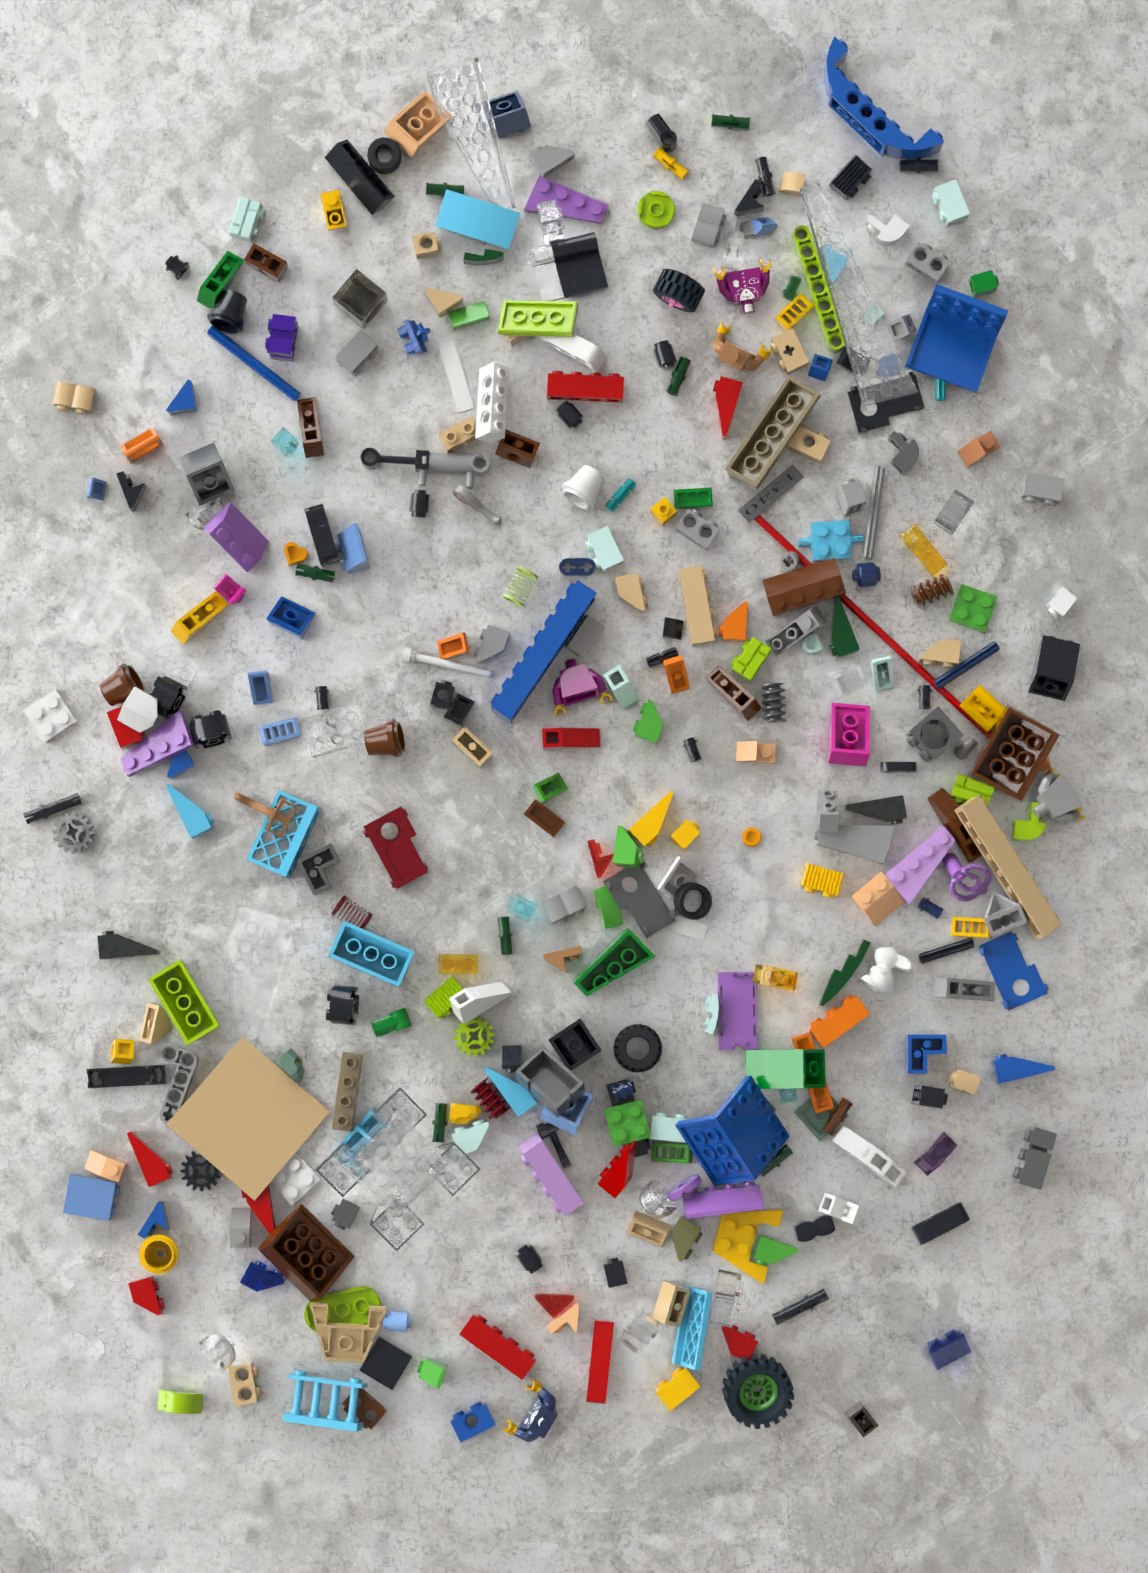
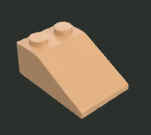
M425 90L390 120L384 133L412 158L424 148L453 116Z

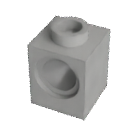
M910 314L886 324L893 341L917 332Z

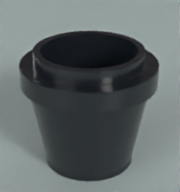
M224 290L214 307L207 314L210 324L226 333L235 334L241 332L245 325L244 315L247 298L239 292Z

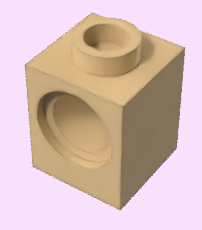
M435 232L412 236L417 259L439 254L438 249L441 248L440 238L435 237ZM430 241L433 245L431 248L425 249L422 244Z

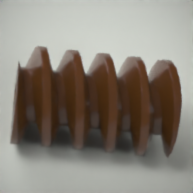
M943 574L939 575V580L937 577H933L932 582L929 579L925 580V585L919 582L918 588L915 585L911 586L912 598L917 608L919 602L925 606V600L932 604V597L940 601V594L947 598L948 591L952 596L954 595L948 577H945Z

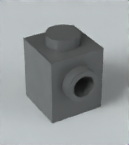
M343 1198L340 1205L336 1204L331 1212V1215H333L332 1220L335 1221L334 1225L343 1230L346 1227L349 1229L361 1207Z

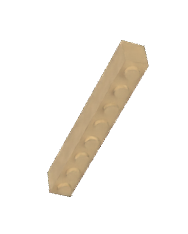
M976 796L954 810L1009 898L1021 905L1027 920L1026 925L1035 939L1044 938L1061 926L1057 914L1052 911L1048 905L1047 898L1039 891L1037 882L1031 878L1026 865L1020 861L1016 849L1010 845L1007 835L1000 829L996 818L987 809L986 802L980 796Z

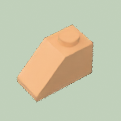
M91 1150L85 1169L107 1179L121 1182L128 1163Z

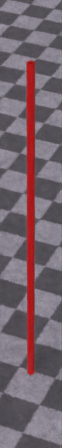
M760 514L754 519L788 552L793 551L797 553L799 562L804 567L812 565L805 556ZM846 595L839 596L841 602L987 738L990 736L991 730L987 732L960 707L961 702L945 687L938 689L934 684L936 679Z

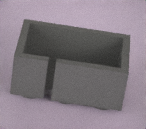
M544 1046L515 1071L516 1081L528 1092L531 1090V1095L557 1118L570 1107V1102L573 1104L585 1093L584 1082Z
M1031 1126L1029 1130H1025L1023 1136L1025 1141L1024 1148H1020L1017 1158L1020 1159L1018 1167L1015 1166L1012 1178H1015V1183L1039 1190L1042 1189L1051 1154L1047 1153V1150H1053L1057 1133Z

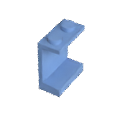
M70 1174L63 1213L110 1221L116 1215L117 1206L114 1205V1202L120 1193V1186H117L118 1182Z

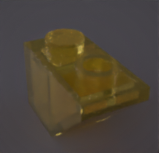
M756 964L752 983L795 991L798 973Z

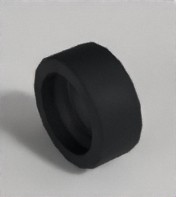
M688 882L677 889L673 903L679 915L690 920H698L709 913L712 906V896L705 886L695 882ZM691 890L699 891L702 897L701 905L695 912H689L684 907V898Z

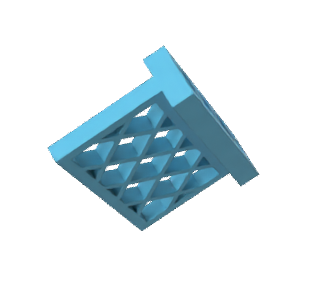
M278 790L270 808H276L281 796H284L294 806L301 804L306 806V811L298 817L295 812L294 818L290 822L296 821L298 826L296 832L289 834L287 829L286 836L279 839L272 833L274 841L264 844L262 837L264 833L269 832L265 829L270 821L268 816H266L247 860L290 879L297 865L296 860L300 859L322 809ZM287 806L280 809L279 812L282 814L283 811L293 808L292 806ZM280 823L273 827L271 826V830L274 832V829L284 827V824ZM288 838L290 846L287 850L281 852L278 842ZM276 844L278 853L269 856L266 847ZM263 848L266 858L259 861L253 859L256 851ZM280 856L282 861L279 870L274 868L270 861Z
M684 1286L690 1289L691 1292L681 1326L677 1327L671 1363L700 1371L713 1293L702 1288Z

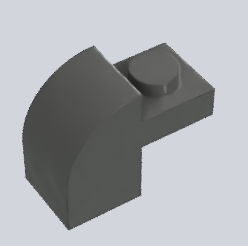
M894 431L888 437V440L900 452L892 459L891 464L905 476L918 460L919 447L914 439L908 444L906 437L902 433Z

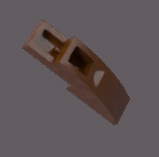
M940 788L927 799L942 825L947 830H950L969 863L973 862L982 854L954 811L960 805L944 788Z

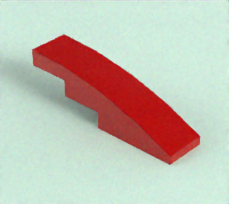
M597 1320L594 1322L586 1402L606 1404L614 1322Z

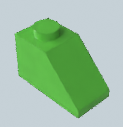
M618 825L612 863L618 867L640 869V864L644 860V853L629 831L623 826Z
M760 1235L753 1258L757 1259L756 1263L767 1266L768 1263L774 1264L796 1253L798 1248Z

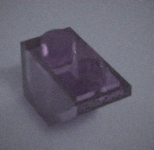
M943 1132L919 1155L914 1163L928 1176L946 1160L957 1147V1144Z

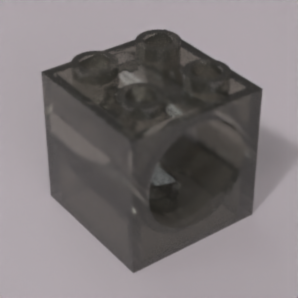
M358 269L352 273L332 297L334 306L363 330L388 301L386 292Z

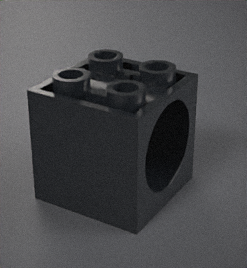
M581 1018L548 1039L564 1065L570 1071L602 1051Z

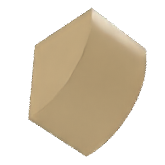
M784 172L779 192L801 197L806 174Z

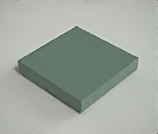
M832 1096L833 1109L815 1113L811 1098H809L794 1112L819 1141L828 1135L822 1128L829 1120L830 1113L834 1112L839 1105Z

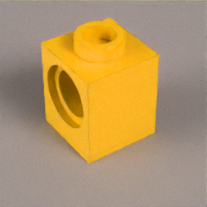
M664 497L650 508V513L663 526L677 515V510Z
M115 1039L111 1044L110 1063L130 1064L134 1059L135 1040Z

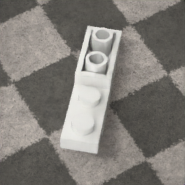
M842 1125L832 1140L842 1150L860 1164L865 1165L893 1188H896L906 1174L891 1158L844 1125Z

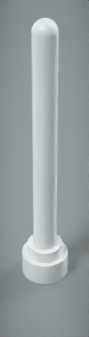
M408 647L404 648L401 661L405 663L418 661L485 677L493 675V672L489 669L415 653L416 651Z

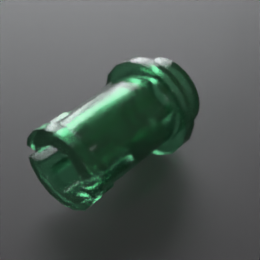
M794 275L790 276L786 289L782 291L785 299L792 301L797 296L796 292L802 279Z

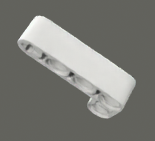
M573 334V337L533 336L550 347L581 362L591 372L599 373L607 360V356L602 349Z

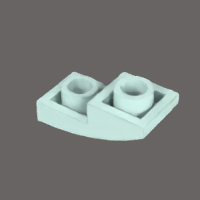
M713 993L712 997L708 995L704 1004L707 1007L706 1012L711 1013L712 1017H707L703 1027L706 1028L705 1032L711 1035L714 1033L719 1011L718 995Z

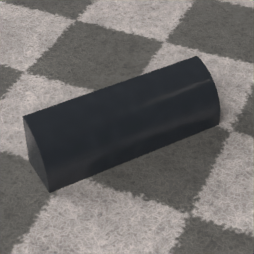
M348 139L336 143L325 156V159L372 215L383 209L395 197Z

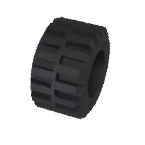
M634 1024L620 1031L615 1039L613 1050L617 1062L624 1069L639 1073L653 1068L658 1063L662 1054V1043L659 1035L652 1028L642 1024ZM634 1037H642L649 1044V1053L641 1060L632 1059L626 1051L628 1041Z

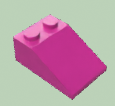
M832 703L828 763L866 766L870 755V706Z

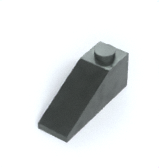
M903 795L845 805V810L880 821L891 822L892 825L901 824L903 819L907 818Z
M104 931L102 935L97 936L99 959L159 954V950L114 934V931Z

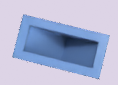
M268 671L248 673L253 705L272 703Z

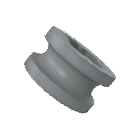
M793 551L786 552L781 557V565L787 570L794 569L799 564V556ZM790 556L792 557L791 560L794 559L791 565L788 564L789 561L786 562V559Z

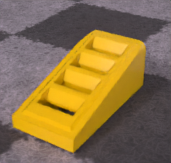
M800 293L774 320L785 331H788L814 305ZM799 300L807 306L806 309L798 303ZM795 305L797 308H799L802 311V313L799 314L793 308V306ZM789 310L797 316L795 319L788 313ZM784 315L792 321L790 324L783 318Z
M952 917L951 936L992 938L987 925L985 934H982V925L986 923L984 918ZM959 921L962 922L961 932H958ZM967 922H970L969 933H966ZM975 923H978L977 933H974Z

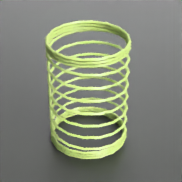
M518 566L516 568L519 572H515L532 581L538 579V575L523 567ZM513 575L514 577L529 583L530 585L535 584V582L531 583L522 579L519 576ZM512 578L513 581L526 586L525 584ZM509 582L510 584H512V585H514V586H516V587H518V588H520V589H523L522 587H520V586H518V585H516V584H514V583H512V582ZM508 586L509 588H511V589H513V590H515V591H517V592H519V593H522V592H520L519 590H517V589H515V588H513V587ZM506 590L507 592H509V593H511V594H513V595H516V596H518V597H520V598H522V599L524 598V597H521V596H519V595H517V594H515V593H513V592H511V591H509V590ZM504 593L503 597L506 600L521 607L525 606L523 601Z

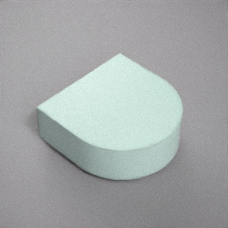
M817 632L806 636L802 641V649L807 654H816L824 650Z

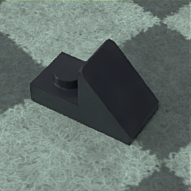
M755 178L736 207L734 215L742 216L764 210V206L753 199L757 200L761 194L762 182Z
M124 471L116 473L129 509L133 512L142 498L146 485L143 483L131 488L130 486L133 485L130 475H126Z

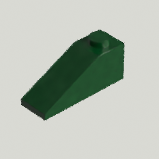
M839 596L835 597L833 602L831 645H829L832 656H836L837 660L860 650Z

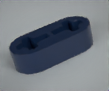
M566 558L560 562L559 570L562 575L568 577L590 576L595 571V563L590 558ZM568 562L570 566H576V568L566 572L565 569H562V566H565ZM585 562H588L592 568L589 569V572H585V569L578 568V566H584Z

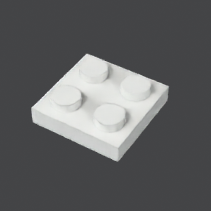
M56 689L24 710L45 743L78 722Z
M296 1152L271 1183L292 1206L321 1179Z

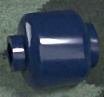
M873 562L858 563L855 570H852L853 582H856L858 587L861 588L875 587L881 580L880 567L876 566Z

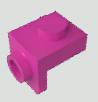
M224 574L213 587L233 605L239 603L244 598V593L246 592L244 588L227 574Z

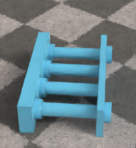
M295 1370V1373L288 1374V1378L296 1379L293 1409L283 1414L284 1422L355 1432L363 1430V1422H357L356 1410L359 1388L368 1387V1383H362V1379L350 1378V1381L306 1375L307 1371ZM304 1380L314 1382L312 1407L309 1415L302 1414V1410H300ZM322 1383L333 1384L330 1413L327 1417H321V1413H319ZM340 1386L351 1387L349 1411L346 1420L339 1419L337 1415Z

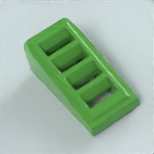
M652 1142L651 1161L692 1163L693 1152L687 1143ZM659 1146H662V1158L659 1157ZM667 1147H670V1158H667ZM675 1147H678V1158H675ZM683 1148H686L685 1159H682Z

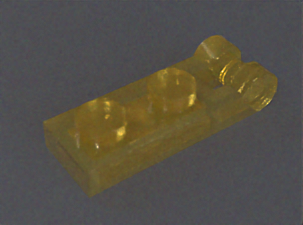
M915 523L910 526L907 532H902L899 535L932 577L948 565ZM915 535L918 540L913 543L910 538Z

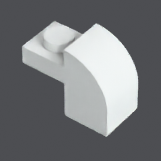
M896 214L887 225H884L873 215H870L865 222L866 229L870 233L878 235L875 242L883 246H891L898 243L910 227L909 224Z
M824 1193L818 1211L858 1226L864 1208Z

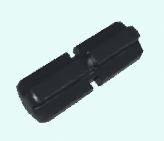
M676 647L662 651L661 654L657 653L647 657L646 662L649 667H653L663 663L664 660L677 657L679 654Z

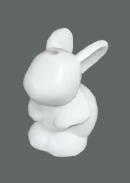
M879 947L874 951V959L877 965L872 966L869 970L870 975H864L860 981L877 994L894 993L896 987L893 969L908 973L913 965L907 957L899 955L893 947Z

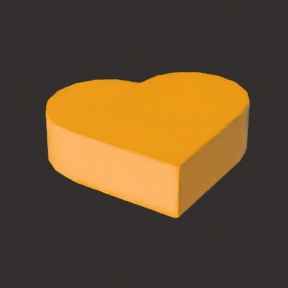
M293 542L285 545L284 552L288 566L307 560L308 552L305 548L298 547Z

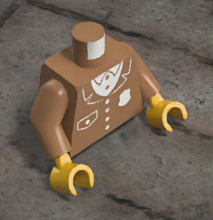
M724 321L721 322L712 343V349L716 352L717 358L743 372L755 371L764 360L769 358L772 349L765 350V345H762L759 353L754 355L726 339L725 336L730 331L731 325L726 328L723 325Z

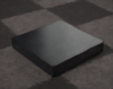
M379 1336L359 1371L393 1390L410 1362L412 1355Z

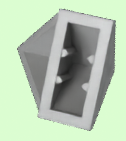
M992 891L984 916L991 937L1027 923L1019 903Z

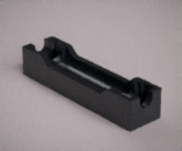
M166 1065L87 1069L88 1088L167 1084ZM160 1068V1071L162 1072V1079H160V1082L155 1081V1079H157V1071H155V1069ZM95 1071L99 1073L97 1074V1082H99L97 1085H93V1072Z

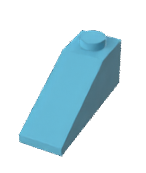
M171 785L166 786L192 839L213 829L212 824H214L210 813L206 814L205 811Z
M488 1067L484 1069L518 1117L537 1104L536 1098L531 1095V1090L528 1092L520 1084Z

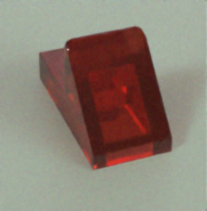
M595 839L587 841L597 879H600L610 864L613 854L600 857L599 854H602L600 843H596Z

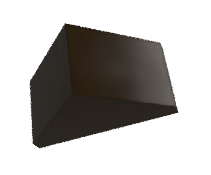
M860 1401L845 1412L862 1437H865L878 1427V1424Z

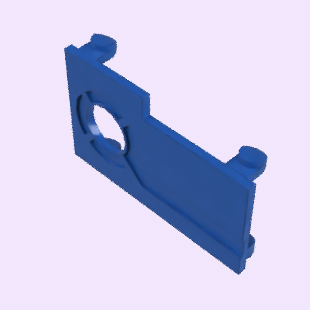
M1012 931L979 945V952L987 962L1002 996V1004L1008 1011L1048 994L1047 991L1049 990L1047 984H1043L1035 964L1027 967L1016 942L1019 939L1016 933L1013 934ZM1017 979H1024L1029 984V991L1024 996H1018L1013 992L1012 986Z

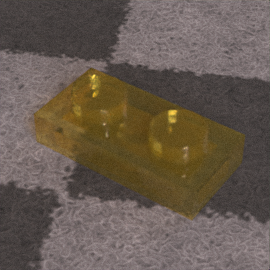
M439 954V974H478V955Z

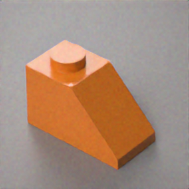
M743 602L723 621V625L719 624V636H722V641H746L748 602Z

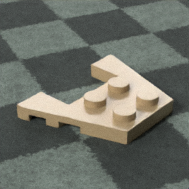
M311 1301L310 1307L324 1360L364 1363L373 1339L379 1330L381 1321L386 1314L387 1306L369 1305L367 1325L327 1322L328 1303Z

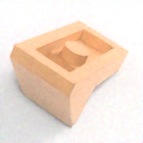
M757 741L737 742L736 761L775 763L776 744L757 743Z
M577 1302L547 1326L551 1334L554 1331L558 1334L566 1327L565 1322L577 1333L579 1304Z

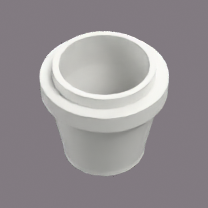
M584 465L569 481H565L561 489L564 497L573 505L584 510L593 509L605 479L596 469Z

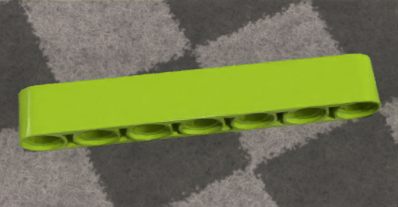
M799 225L794 229L793 243L827 348L830 352L838 353L844 347L845 337L811 232L807 226ZM803 232L806 234V238L799 239L796 234ZM804 250L811 251L812 256L805 257L803 256L802 252ZM815 268L817 269L818 273L816 275L809 274L808 269ZM819 285L823 287L824 291L817 293L814 287ZM826 303L829 306V310L823 311L819 305ZM827 321H832L835 324V327L833 329H829L826 327L825 323ZM838 339L841 345L835 347L831 344V340Z

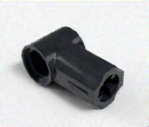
M659 113L650 117L646 125L660 143L661 148L665 152L674 151L677 147L676 133L671 131ZM667 138H671L673 142L671 144H666L664 140Z

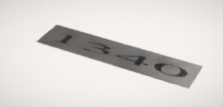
M792 464L738 511L750 523L804 476Z

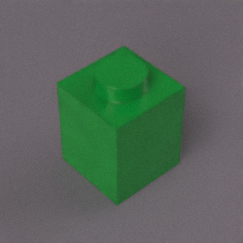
M992 270L972 275L968 279L973 298L994 293L997 290V286H999L998 277L993 274Z

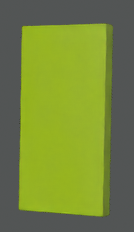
M503 300L498 334L573 337L579 306L578 302Z

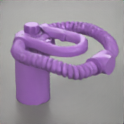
M948 853L943 857L942 862L952 877L949 890L953 897L960 901L968 902L978 897L979 894L987 893V886L992 879V874L986 867L980 864H968V866L964 867L954 853ZM978 869L986 875L985 881L981 883L980 878L969 872V870ZM966 876H969L971 880H976V884L973 887H967L965 883H962ZM958 884L965 891L973 893L968 896L960 895L956 892L955 885Z

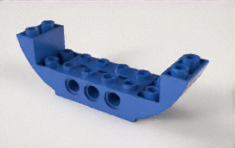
M834 37L829 47L824 68V84L829 98L828 106L880 156L885 154L898 159L917 160V158L922 159L939 153L944 140L937 130L933 131L930 128L914 144L913 138L907 133L904 134L894 120L890 121L886 117L885 111L880 107L877 108L867 94L863 95L855 82L845 78V73L838 67L846 60L849 49L842 39L838 40Z

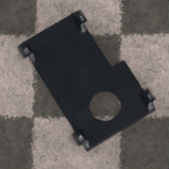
M913 371L906 372V376L903 378L858 389V385L850 387L851 391L847 393L858 433H865L890 425L889 417L912 411H920L925 408L917 378ZM871 400L876 404L877 411L874 415L866 416L861 412L860 406L863 401Z

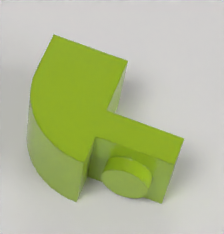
M1030 803L1029 821H1013L1012 840L1030 841L1042 834L1046 823L1039 822V819H1042V817L1037 818L1033 813V808L1038 806L1039 803Z
M159 1390L158 1410L180 1414L202 1413L203 1394Z

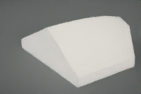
M134 687L122 705L117 720L138 732L152 727L158 717V699Z

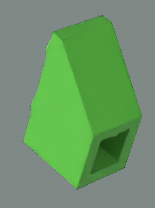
M649 699L647 703L643 702L640 713L643 714L640 721L636 720L633 731L636 732L634 737L656 745L663 728V723L653 701Z

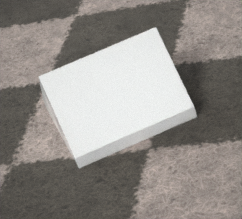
M678 856L656 890L674 901L677 889L688 882L697 883L702 873ZM689 891V892L686 894V896H685V898H684V901L686 900L687 896L689 895V893H690L691 891Z

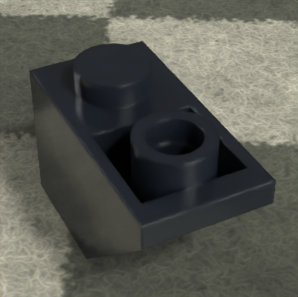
M522 1045L502 1046V1069H506V1073H515L522 1066Z

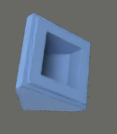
M769 217L752 219L755 236L771 235L778 227V224Z
M91 477L87 498L103 500L107 482Z

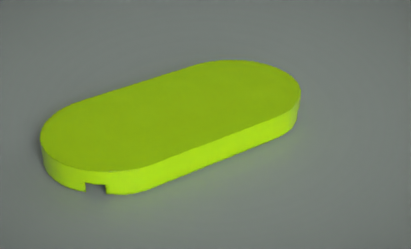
M357 1286L326 1293L321 1300L312 1301L328 1303L327 1322L367 1325L369 1305L381 1306L379 1295L367 1286ZM309 1301L304 1311L305 1322L309 1328L317 1332L310 1307L311 1302Z

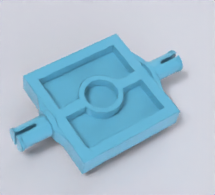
M849 520L811 522L810 538L798 539V542H806L799 543V547H811L813 561L828 560L834 557L836 559L852 558V544L864 542V539H856L864 538V535H852Z

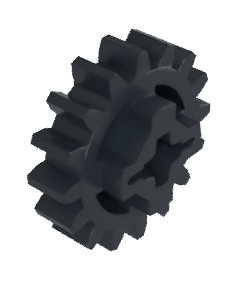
M192 1151V1157L186 1155L185 1158L188 1161L181 1163L185 1166V1169L180 1170L181 1173H185V1176L181 1179H187L186 1186L188 1187L192 1184L194 1191L197 1187H200V1191L203 1192L205 1186L210 1190V1184L216 1186L218 1184L216 1178H222L218 1174L220 1171L214 1166V1175L212 1176L210 1173V1166L212 1164L208 1160L198 1162L196 1158L203 1156ZM207 1164L204 1169L205 1175H197L199 1171L197 1167H203ZM189 1166L193 1168L191 1177L189 1175ZM200 1178H204L208 1182L197 1183L196 1181Z

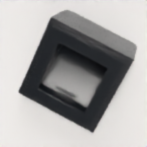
M665 617L662 637L681 640L684 621Z

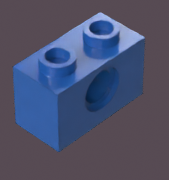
M477 1402L470 1406L471 1410L465 1413L461 1410L452 1415L453 1419L450 1422L460 1443L496 1425L486 1402L483 1404ZM469 1416H475L478 1419V1423L475 1426L467 1423Z

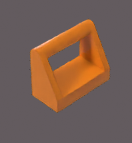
M153 427L121 445V448L129 462L133 463L164 444Z

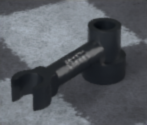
M550 1123L537 1125L536 1128L542 1140L550 1137L563 1168L572 1166L557 1136L556 1131L559 1128Z

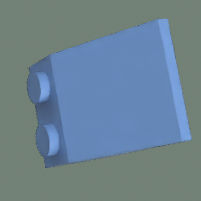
M355 523L337 535L338 540L335 541L337 551H342L343 558L340 559L342 569L347 570L348 574L370 568L358 524Z

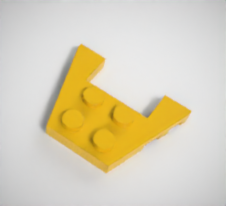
M783 1210L744 1211L722 1214L712 1251L764 1284L768 1266L749 1262L759 1222L779 1227Z

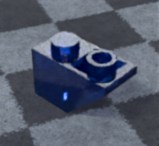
M257 1260L256 1262L251 1261L240 1283L258 1292L284 1284L286 1279L283 1278L284 1275L280 1271L274 1269L272 1272L266 1268L267 1264Z

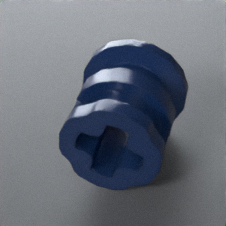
M629 1079L625 1084L619 1083V1086H611L617 1103L621 1099L627 1100V1097L630 1096L635 1098Z

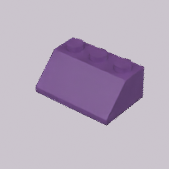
M231 502L203 528L246 572L262 558L269 542Z

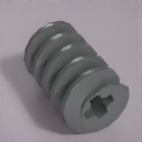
M766 683L761 686V689L766 690L761 696L767 698L762 701V704L767 706L762 709V712L768 713L762 716V719L768 721V723L787 722L786 719L781 718V716L786 714L785 711L781 710V708L786 707V704L781 703V700L786 699V697L780 695V693L785 692L786 689L780 688V685L785 683Z

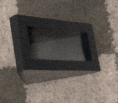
M458 693L445 713L444 720L462 728L475 701Z

